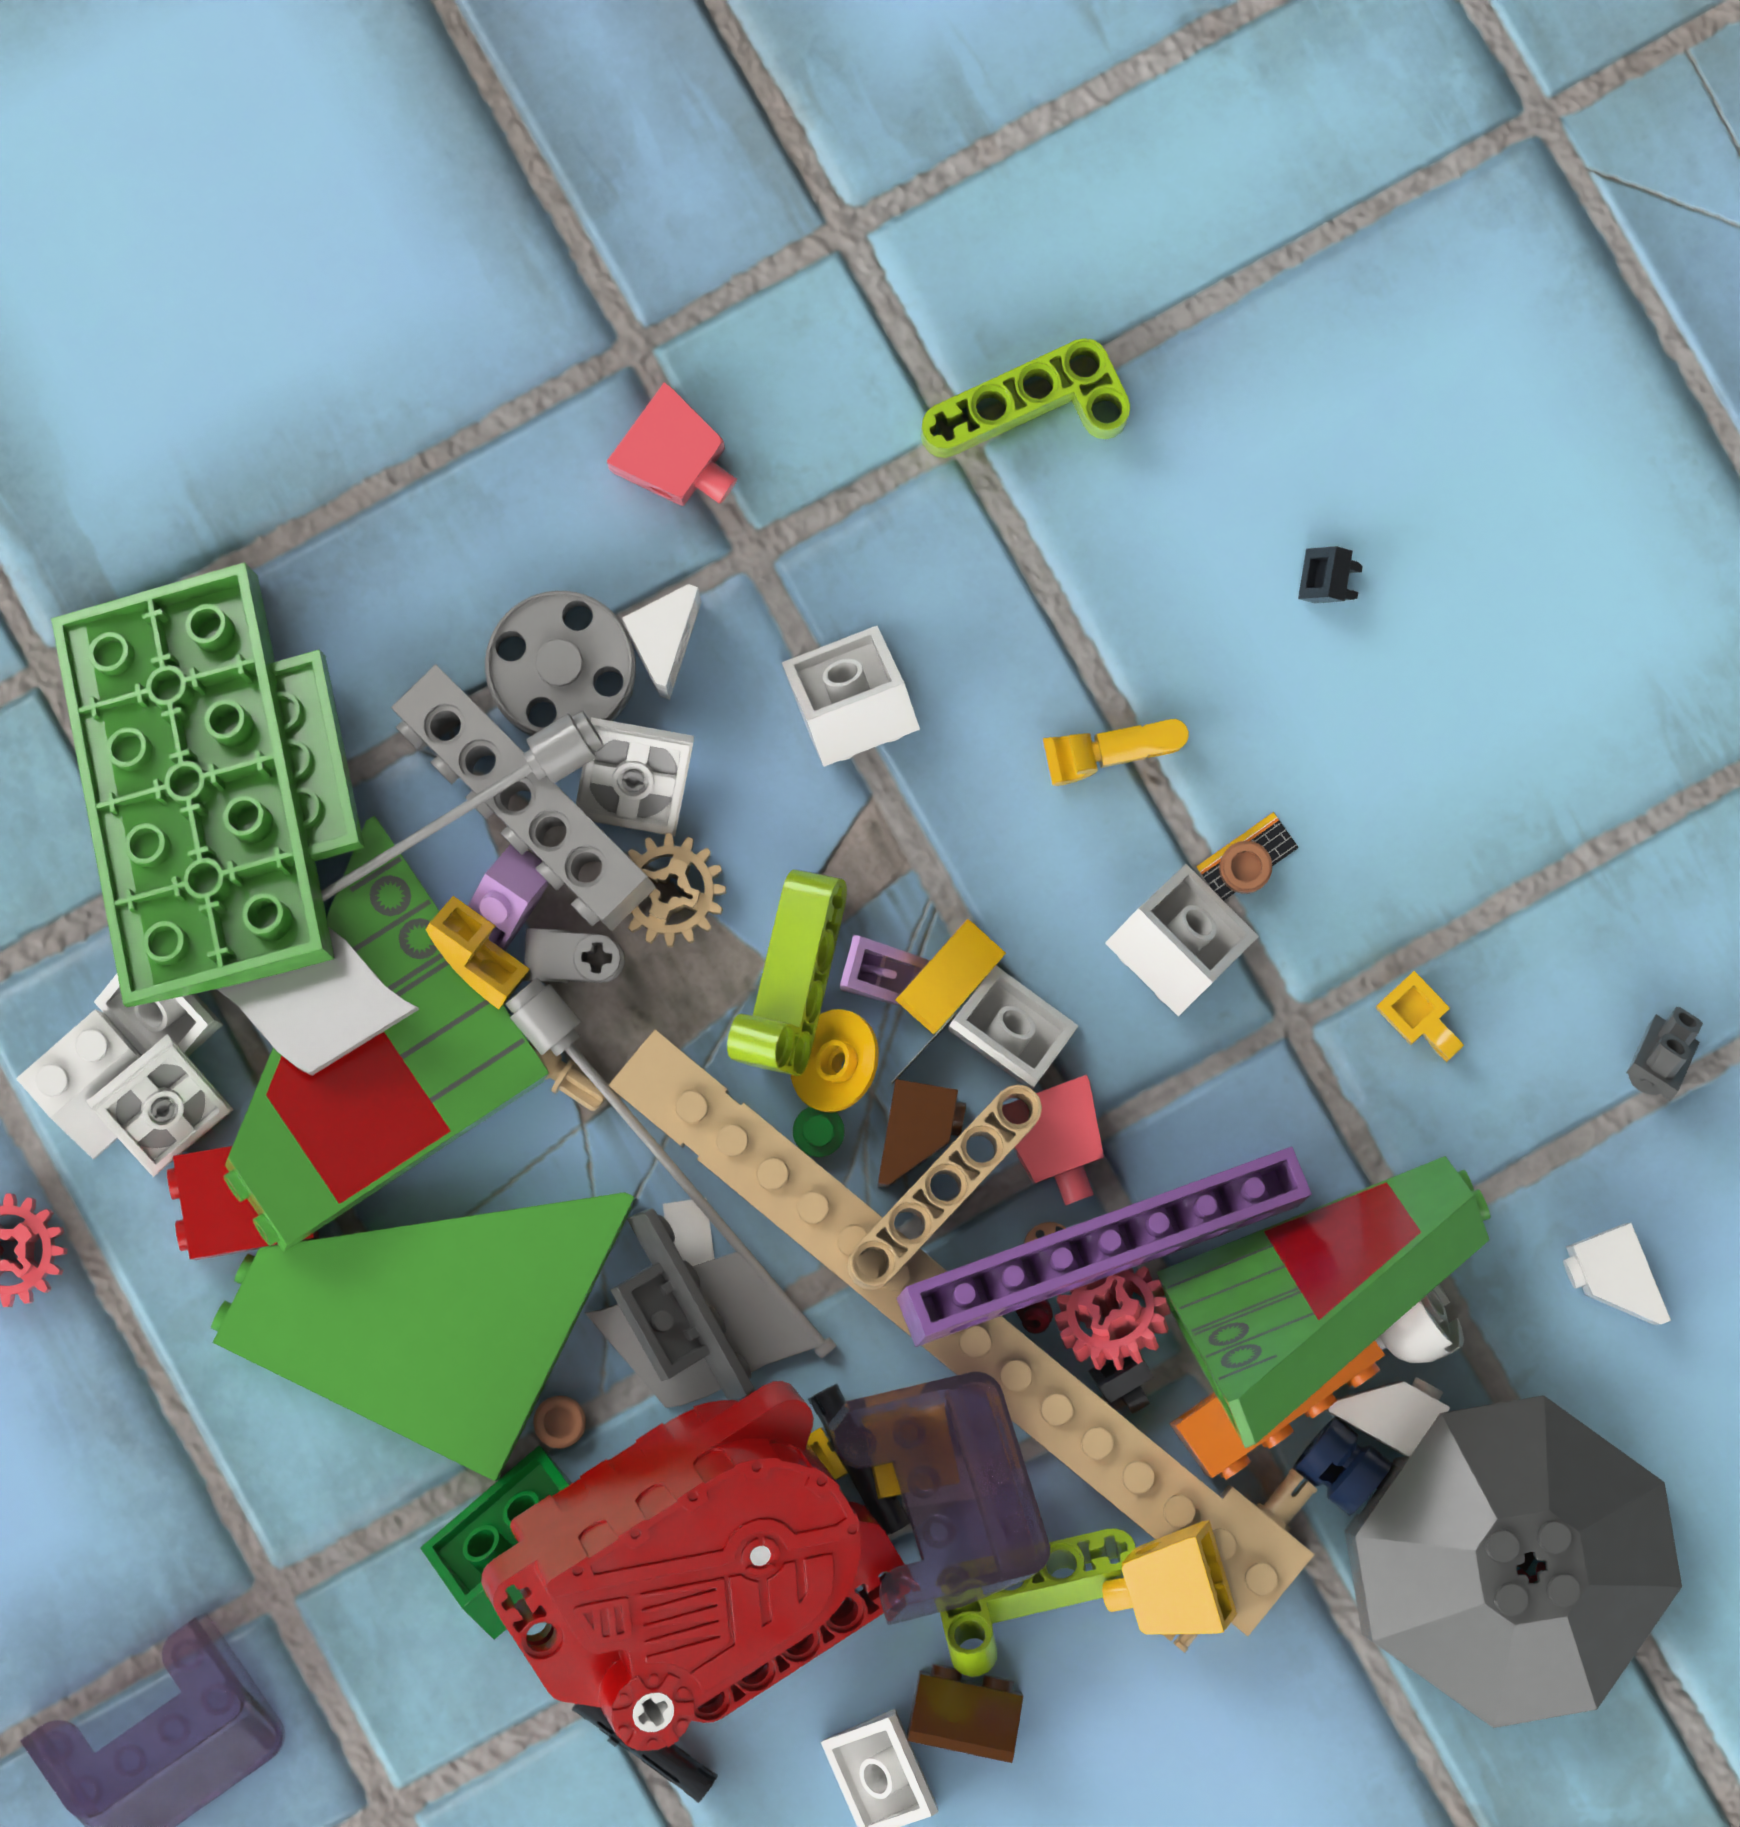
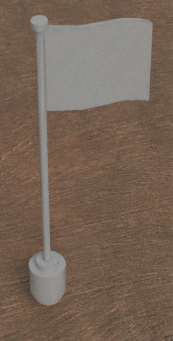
M584 711L573 717L568 713L527 738L526 741L530 750L523 753L527 764L321 890L323 901L532 772L538 780L548 776L551 782L555 784L595 759V752L605 745ZM330 928L329 933L335 959L217 989L239 1006L280 1055L311 1076L419 1010L418 1007L403 1000L386 987L351 945Z
M536 977L505 1004L513 1013L510 1019L541 1055L549 1049L556 1057L564 1050L568 1053L735 1249L736 1252L692 1266L699 1276V1290L708 1306L713 1307L720 1314L725 1323L726 1332L724 1335L733 1351L739 1353L745 1359L751 1373L766 1364L816 1348L814 1350L821 1359L836 1347L834 1341L830 1337L826 1340L822 1337L573 1043L580 1035L574 1028L582 1021L550 984L545 987ZM618 1304L601 1310L585 1312L588 1318L665 1408L681 1406L708 1397L721 1390L705 1358H702L672 1378L661 1381Z

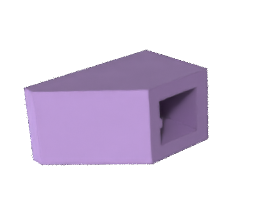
M511 844L484 874L468 904L471 909L495 925L488 939L504 951H506L528 919L549 884L535 869L542 861L529 851L521 855Z

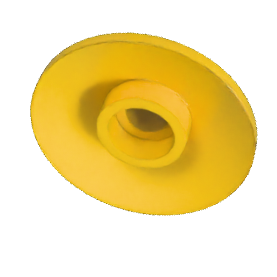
M834 1009L820 1014L808 1065L800 1076L791 1075L793 1087L799 1098L806 1105L822 1112H838L851 1107L864 1096L873 1082L879 1060L878 1042L870 1024L860 1015L848 1010Z

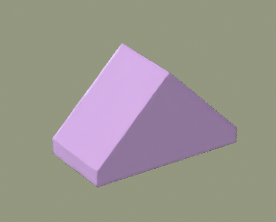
M853 935L840 983V990L901 1006L895 999L930 960L862 936Z

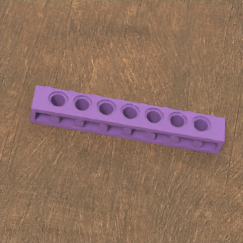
M1291 1146L906 1286L896 1299L914 1345L918 1347L1297 1208L1312 1193L1294 1149Z

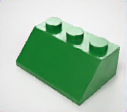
M540 1445L420 1547L460 1607L494 1640L507 1628L496 1613L481 1583L482 1573L486 1565L494 1558L518 1544L510 1529V1523L516 1516L549 1495L552 1497L572 1484ZM511 1585L506 1589L514 1603L523 1599L515 1585Z

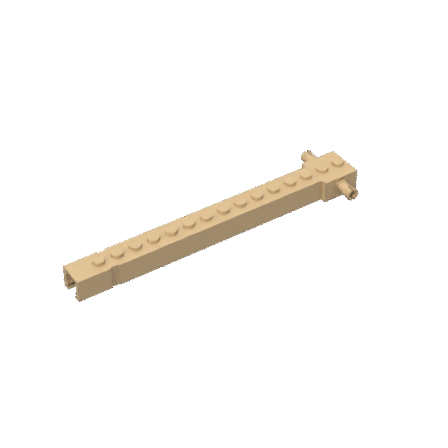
M654 1029L608 1086L682 1148L686 1145L699 1156L697 1160L911 1337L896 1298L906 1286L945 1273L947 1270L923 1250L919 1249L883 1287L868 1290L856 1285L848 1273V1259L857 1244L883 1217L744 1102L740 1105L731 1098L726 1087ZM895 1228L896 1232H897L901 1237H903L904 1239H908L906 1236H904L900 1231H898V1230ZM869 1250L859 1256L858 1266L864 1275L870 1278H877L885 1274L887 1264L882 1254ZM1002 1316L921 1345L1155 1540L1199 1522L1210 1520L1237 1612L1236 1617L1231 1623L1246 1636L1251 1634L1315 1555L1288 1533L1291 1529L1288 1526L1289 1522L1312 1494H1315L1318 1490L1309 1481L1305 1480L1295 1494L1291 1496L1294 1489L1304 1479L1294 1469L1291 1468L1289 1470V1474L1264 1505L1258 1503L1255 1506L1230 1485L1220 1495H1217ZM1162 1634L1170 1641L1176 1636V1634ZM1180 1634L1173 1643L1186 1653L1190 1644L1199 1634Z

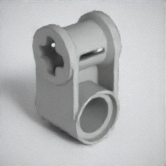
M526 929L524 965L530 968L523 981L532 982L537 977L542 983H570V981L605 983L617 978L624 968V951L617 942L607 936L572 933V931L556 929ZM598 945H603V951L612 955L611 964H603L601 973H596V967L587 963L588 954H595Z

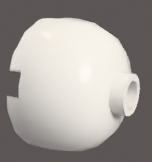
M1439 1284L1375 1341L1382 1350L1388 1348L1398 1359L1409 1363H1429L1446 1357L1463 1347L1464 1336L1458 1318L1448 1322L1444 1306L1448 1305L1450 1301Z

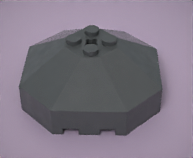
M1544 1395L1440 1413L1410 1457L1402 1456L1393 1460L1392 1467L1376 1488L1377 1490L1360 1514L1356 1513L1344 1530L1362 1635L1493 1728L1597 1710L1682 1588L1665 1482ZM1533 1552L1536 1560H1544L1546 1564L1545 1570L1537 1572L1538 1581L1529 1583L1527 1575L1518 1574L1516 1571L1517 1565L1525 1562V1553Z

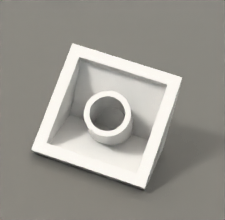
M690 584L622 618L626 631L659 696L669 700L701 605L698 587Z
M995 966L953 1019L948 1031L1022 1085L1033 1090L1079 1025L998 966Z
M117 974L94 1001L141 1055L168 1034L189 1057L224 1025L197 994L126 1007L122 1002Z
M892 1709L821 1742L857 1827H901L938 1813L937 1803L910 1741L907 1740L906 1732L896 1709Z

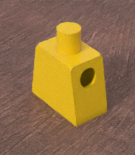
M1210 1520L1199 1522L1136 1547L1122 1562L1124 1577L1104 1581L1102 1587L1103 1599L1108 1611L1115 1612L1133 1608L1139 1630L1146 1635L1223 1633L1237 1615Z

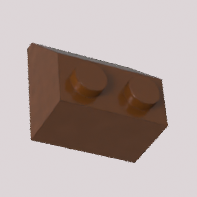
M899 1079L895 1080L878 1187H890L948 1146L950 1135L960 1136L966 1103L956 1101L957 1089Z
M932 1664L931 1673L919 1670L907 1728V1740L1012 1763L1024 1696L1022 1692L1013 1690L1015 1681L984 1675L982 1684L962 1680V1674L953 1667Z

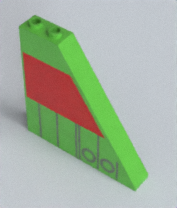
M375 815L366 820L362 829L364 848L353 851L344 876L394 846V843ZM401 854L336 893L326 918L328 927L351 945L386 987L403 1000L418 1007L419 1010L312 1076L298 1069L272 1048L225 1164L229 1172L223 1177L231 1192L239 1202L245 1199L249 1200L259 1215L253 1219L258 1232L269 1246L277 1242L283 1252L543 1083L544 1079L549 1075L548 1070L523 1033L510 1019L511 1016L504 1005L497 1009L485 1000L456 973L436 948L425 929L437 915L439 909Z
M1444 1156L1156 1273L1162 1284L1175 1322L1245 1448H1248L1258 1443L1489 1241V1237L1483 1221L1490 1219L1491 1215L1479 1189L1474 1191L1465 1170L1457 1172L1448 1158Z

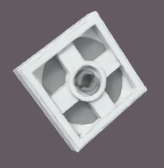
M591 717V723L605 746L595 752V759L582 766L576 805L593 822L664 835L671 833L672 836H675L694 736Z
M168 1034L86 1101L93 1112L153 1177L173 1161V1156L181 1155L233 1111L227 1100Z

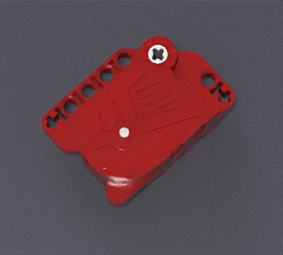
M772 1381L739 1402L738 1400H719L693 1406L694 1409L675 1417L666 1424L661 1423L636 1439V1443L610 1460L605 1459L580 1475V1479L552 1497L549 1495L516 1516L510 1523V1529L518 1544L494 1558L486 1565L482 1573L481 1583L487 1597L548 1693L554 1699L562 1702L600 1707L615 1734L628 1747L637 1751L659 1750L666 1746L670 1747L679 1741V1738L686 1732L691 1721L710 1723L724 1718L899 1604L907 1597L911 1589L912 1578L910 1572L886 1532L864 1505L847 1501L840 1490L839 1484L808 1445L814 1417L811 1408L797 1390L787 1382ZM511 1585H515L523 1599L516 1603L513 1602L506 1590ZM862 1586L863 1589L858 1592L856 1588ZM543 1622L547 1623L541 1632L527 1635L533 1625Z

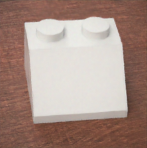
M878 626L781 662L823 767L850 759L858 753L887 742L896 741L907 734L920 730L905 683Z
M1185 864L1143 903L1105 944L1119 957L1122 963L1128 966L1155 993L1160 1001L1165 1003L1179 1017L1259 936Z
M95 1009L16 1079L45 1113L92 1159H95L118 1138L93 1112L86 1101L142 1055L103 1012Z

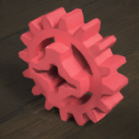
M11 1193L5 1194L3 1206H0V1217L16 1215L25 1220L14 1229H5L0 1224V1238L5 1241H18L19 1244L15 1247L14 1252L18 1256L17 1260L20 1263L14 1260L0 1259V1276L5 1271L13 1272L23 1282L11 1286L0 1285V1298L3 1307H12L15 1295L17 1294L24 1304L33 1303L32 1289L35 1287L44 1293H48L51 1290V1286L45 1279L47 1275H62L64 1271L54 1264L55 1256L67 1254V1248L55 1246L54 1241L55 1238L64 1233L63 1227L49 1228L47 1225L54 1213L50 1209H44L36 1214L34 1212L36 1199L27 1197L21 1207H18L16 1195ZM39 1238H41L43 1250L40 1264L34 1260V1243ZM0 1245V1256H1V1255L3 1254V1252H4V1249H3V1247Z
M1145 1266L1138 1269L1135 1273L1133 1268L1073 1289L1070 1291L1071 1295H1058L1057 1303L1061 1312L1055 1315V1321L1059 1331H1062L1060 1336L1066 1349L1072 1348L1077 1361L1080 1363L1091 1355L1094 1367L1098 1370L1102 1369L1106 1360H1113L1116 1369L1122 1370L1124 1358L1129 1356L1136 1363L1140 1364L1143 1362L1140 1350L1146 1347L1157 1351L1159 1345L1154 1334H1165L1169 1330L1164 1316L1171 1313L1167 1299L1164 1297L1165 1292L1159 1279L1152 1281L1149 1269ZM1133 1292L1143 1298L1146 1307H1142L1139 1300L1133 1299ZM1080 1321L1085 1323L1087 1329H1092V1337L1080 1328Z

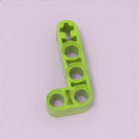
M1082 338L934 405L923 417L921 439L923 446L932 455L941 458L955 456L1071 401L1089 434L1099 439H1110L1120 434L1126 426L1130 412V403L1105 349L1093 339ZM1086 355L1094 359L1098 370L1092 376L1080 377L1072 371L1069 363L1076 356ZM1031 377H1042L1049 382L1052 391L1045 398H1032L1024 391V382ZM995 398L1003 404L1005 413L999 419L986 420L979 415L976 407L983 399ZM1100 401H1110L1119 409L1120 417L1112 423H1102L1093 416L1092 407ZM961 409H967L969 424L974 431L969 432L968 423L964 422L953 429L952 440L946 441L942 434L933 436L936 430V422L943 421L947 427L962 422L963 412Z
M793 869L788 873L779 900L753 1015L738 1014L729 1030L727 1052L732 1060L748 1066L794 1076H800L805 1071L814 1042L845 909L847 886L844 879Z
M1117 1528L1104 1529L963 1562L945 1568L935 1581V1594L954 1668L963 1675L974 1677L988 1673L994 1667L997 1660V1647L992 1627L993 1623L1103 1598L1102 1587L1104 1581L1124 1577L1122 1562L1136 1548L1132 1537L1127 1532ZM1118 1558V1563L1110 1564V1559ZM1091 1563L1092 1570L1086 1571L1085 1564ZM1061 1568L1074 1570L1066 1578L1052 1576L1056 1570ZM1010 1580L1023 1582L1015 1590L1000 1588L1005 1582ZM959 1592L972 1594L968 1600L963 1602L949 1600L954 1594ZM969 1639H979L983 1641V1643L975 1649H964L960 1647V1645L964 1641Z

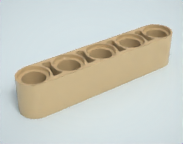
M1018 1084L1008 1086L1002 1090L857 1244L848 1259L847 1265L849 1276L856 1285L868 1290L879 1289L886 1285L1029 1133L1039 1120L1042 1110L1040 1098L1034 1090ZM1011 1098H1017L1025 1102L1029 1109L1028 1121L1022 1124L1009 1122L1002 1112L1003 1102ZM975 1136L987 1138L993 1145V1158L983 1163L971 1159L966 1149L967 1140ZM946 1174L953 1177L958 1185L957 1197L949 1201L936 1198L931 1192L930 1187L931 1179L934 1176ZM904 1212L917 1215L922 1222V1234L915 1239H904L895 1230V1217ZM869 1250L882 1254L887 1264L885 1274L877 1278H870L864 1275L858 1266L860 1254Z

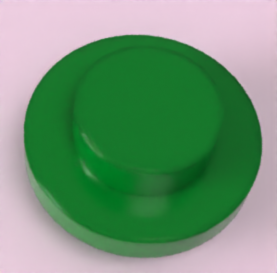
M808 1107L800 1112L793 1124V1138L796 1145L805 1154L812 1157H825L834 1153L844 1139V1124L837 1112H822Z

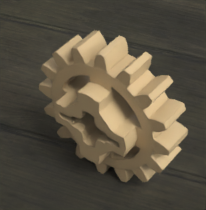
M666 833L664 846L657 847L655 842L648 837L645 839L647 852L641 855L633 849L628 851L631 860L648 876L652 883L657 885L659 883L668 884L671 878L678 879L677 885L679 890L684 892L685 896L692 898L672 897L667 904L662 902L661 892L658 889H654L649 894L653 903L649 916L646 917L638 906L630 913L634 918L630 922L628 929L634 933L645 927L647 929L646 942L649 944L656 940L658 934L665 935L668 947L674 946L676 935L683 934L687 942L691 944L694 942L692 929L697 926L706 932L712 929L706 919L708 913L722 914L723 908L713 902L714 896L726 894V886L713 884V879L718 877L723 871L720 865L706 866L705 863L711 855V851L708 848L701 850L697 854L692 852L693 838L687 837L682 846L679 847L675 846L672 834ZM672 857L667 867L655 872L644 869L656 859ZM691 864L698 869L704 880V893L691 888L687 875ZM684 909L696 912L684 922L667 925L672 914Z

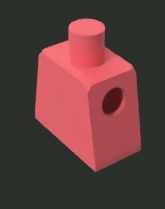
M665 382L607 460L609 470L615 475L681 506L686 504L697 488L721 504L737 482L736 477L715 463L725 449L723 439Z
M1086 1074L1036 1093L1040 1098L1042 1106L1041 1116L1035 1126L1013 1149L1033 1184L1052 1177L1055 1178L1065 1206L1094 1195L1084 1166L1104 1158L1090 1081ZM1019 1099L1002 1106L1003 1115L1009 1122L1022 1124L1028 1121L1029 1109L1022 1100Z

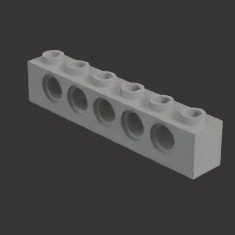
M436 664L391 707L402 720L396 726V729L416 749L425 743L437 755L430 763L451 784L460 778L472 790L465 797L467 800L527 764L523 756L524 752ZM450 721L461 722L460 731L453 739L447 741L439 740V732L444 724ZM495 756L496 763L491 772L483 776L474 775V766L480 758ZM532 772L475 808L486 820L495 813L507 826L500 834L521 855L530 849L542 861L535 869L557 891L565 884L577 896L571 905L592 927L601 920L612 931L656 888L648 876L556 784H553L548 776L538 780ZM519 791L531 792L530 802L524 809L520 811H510L508 809L509 800L515 793ZM555 826L566 827V836L559 845L554 847L544 846L543 839L550 828ZM592 861L602 863V870L597 879L588 883L579 881L580 869L586 863Z

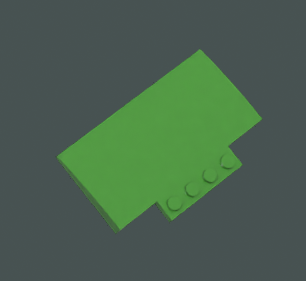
M245 562L51 618L123 1005L132 1007L192 995L335 959L315 861L364 848V842L324 653L318 649L275 662L258 575Z

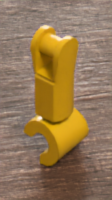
M1168 719L1146 724L1143 727L1138 725L1098 733L1094 736V742H1092L1090 733L1043 738L1052 785L1062 786L1071 784L1095 774L1098 771L1097 762H1099L1100 768L1143 760L1146 757L1151 758L1173 754L1186 744L1189 731L1182 721Z

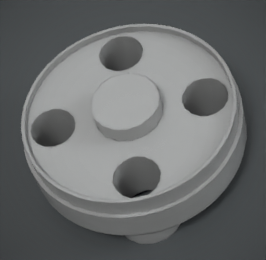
M549 591L536 594L521 601L511 608L499 621L487 646L485 674L490 694L504 717L516 728L532 736L545 728L536 727L529 722L530 710L537 703L547 702L556 707L557 714L553 722L568 713L573 717L581 711H584L590 721L591 717L614 721L632 696L636 676V660L628 632L619 618L608 607L596 599L581 593ZM582 606L588 608L593 613L592 622L584 630H571L564 623L565 616L573 607ZM509 637H519L526 642V650L523 656L512 662L500 658L498 651L502 641ZM605 672H616L624 680L622 689L614 696H602L595 690L596 680Z

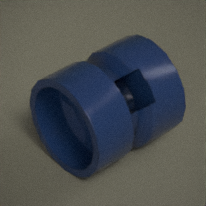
M1335 1416L1313 1438L1292 1469L1315 1487L1324 1484L1328 1488L1327 1498L1350 1516L1374 1492L1389 1472L1393 1463L1371 1445L1360 1447L1357 1444L1358 1434Z

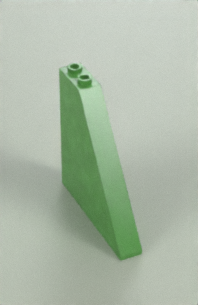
M624 1192L301 1241L285 1252L281 1250L279 1245L259 1248L256 1256L249 1253L245 1256L237 1271L234 1281L241 1284L233 1302L230 1303L225 1300L214 1317L211 1329L217 1331V1334L212 1343L493 1481H497L500 1479L637 1198Z

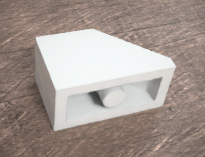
M1632 1223L1619 1225L1566 1246L1570 1258L1563 1260L1569 1280L1575 1289L1582 1287L1586 1296L1653 1325L1671 1321Z
M1416 1377L1412 1385L1405 1381H1397L1336 1398L1337 1402L1325 1411L1402 1455L1410 1457L1438 1415L1448 1412L1450 1407L1439 1401L1443 1394L1441 1390Z

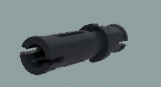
M836 1383L810 1397L808 1401L821 1420L830 1439L827 1442L832 1452L836 1451L841 1461H843L866 1508H868L887 1536L909 1525L911 1520L903 1506H901L897 1496L878 1499L863 1424H858L845 1402L838 1384Z
M574 1704L571 1709L609 1736L607 1742L614 1747L619 1744L633 1753L661 1776L682 1789L697 1803L703 1799L718 1777L715 1772L701 1765L675 1744L659 1750L637 1751L628 1747L615 1734L600 1707Z

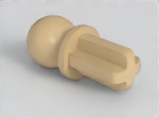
M529 1042L549 1072V1075L544 1080L551 1078L555 1081L551 1089L553 1093L556 1094L560 1090L591 1111H596L603 1104L606 1098L572 1058L566 1064L562 1061L561 1054L556 1057L550 1049L541 1055L532 1043Z

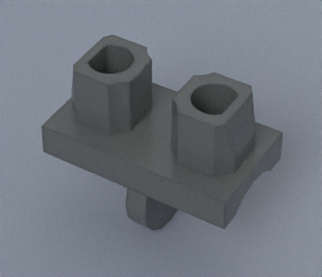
M1676 1007L1667 1020L1656 1014L1648 1024L1626 1072L1632 1085L1643 1093L1651 1095L1662 1094L1664 1098L1671 1101L1679 1091L1700 1043L1695 1037L1703 1025L1701 1020L1681 1007Z

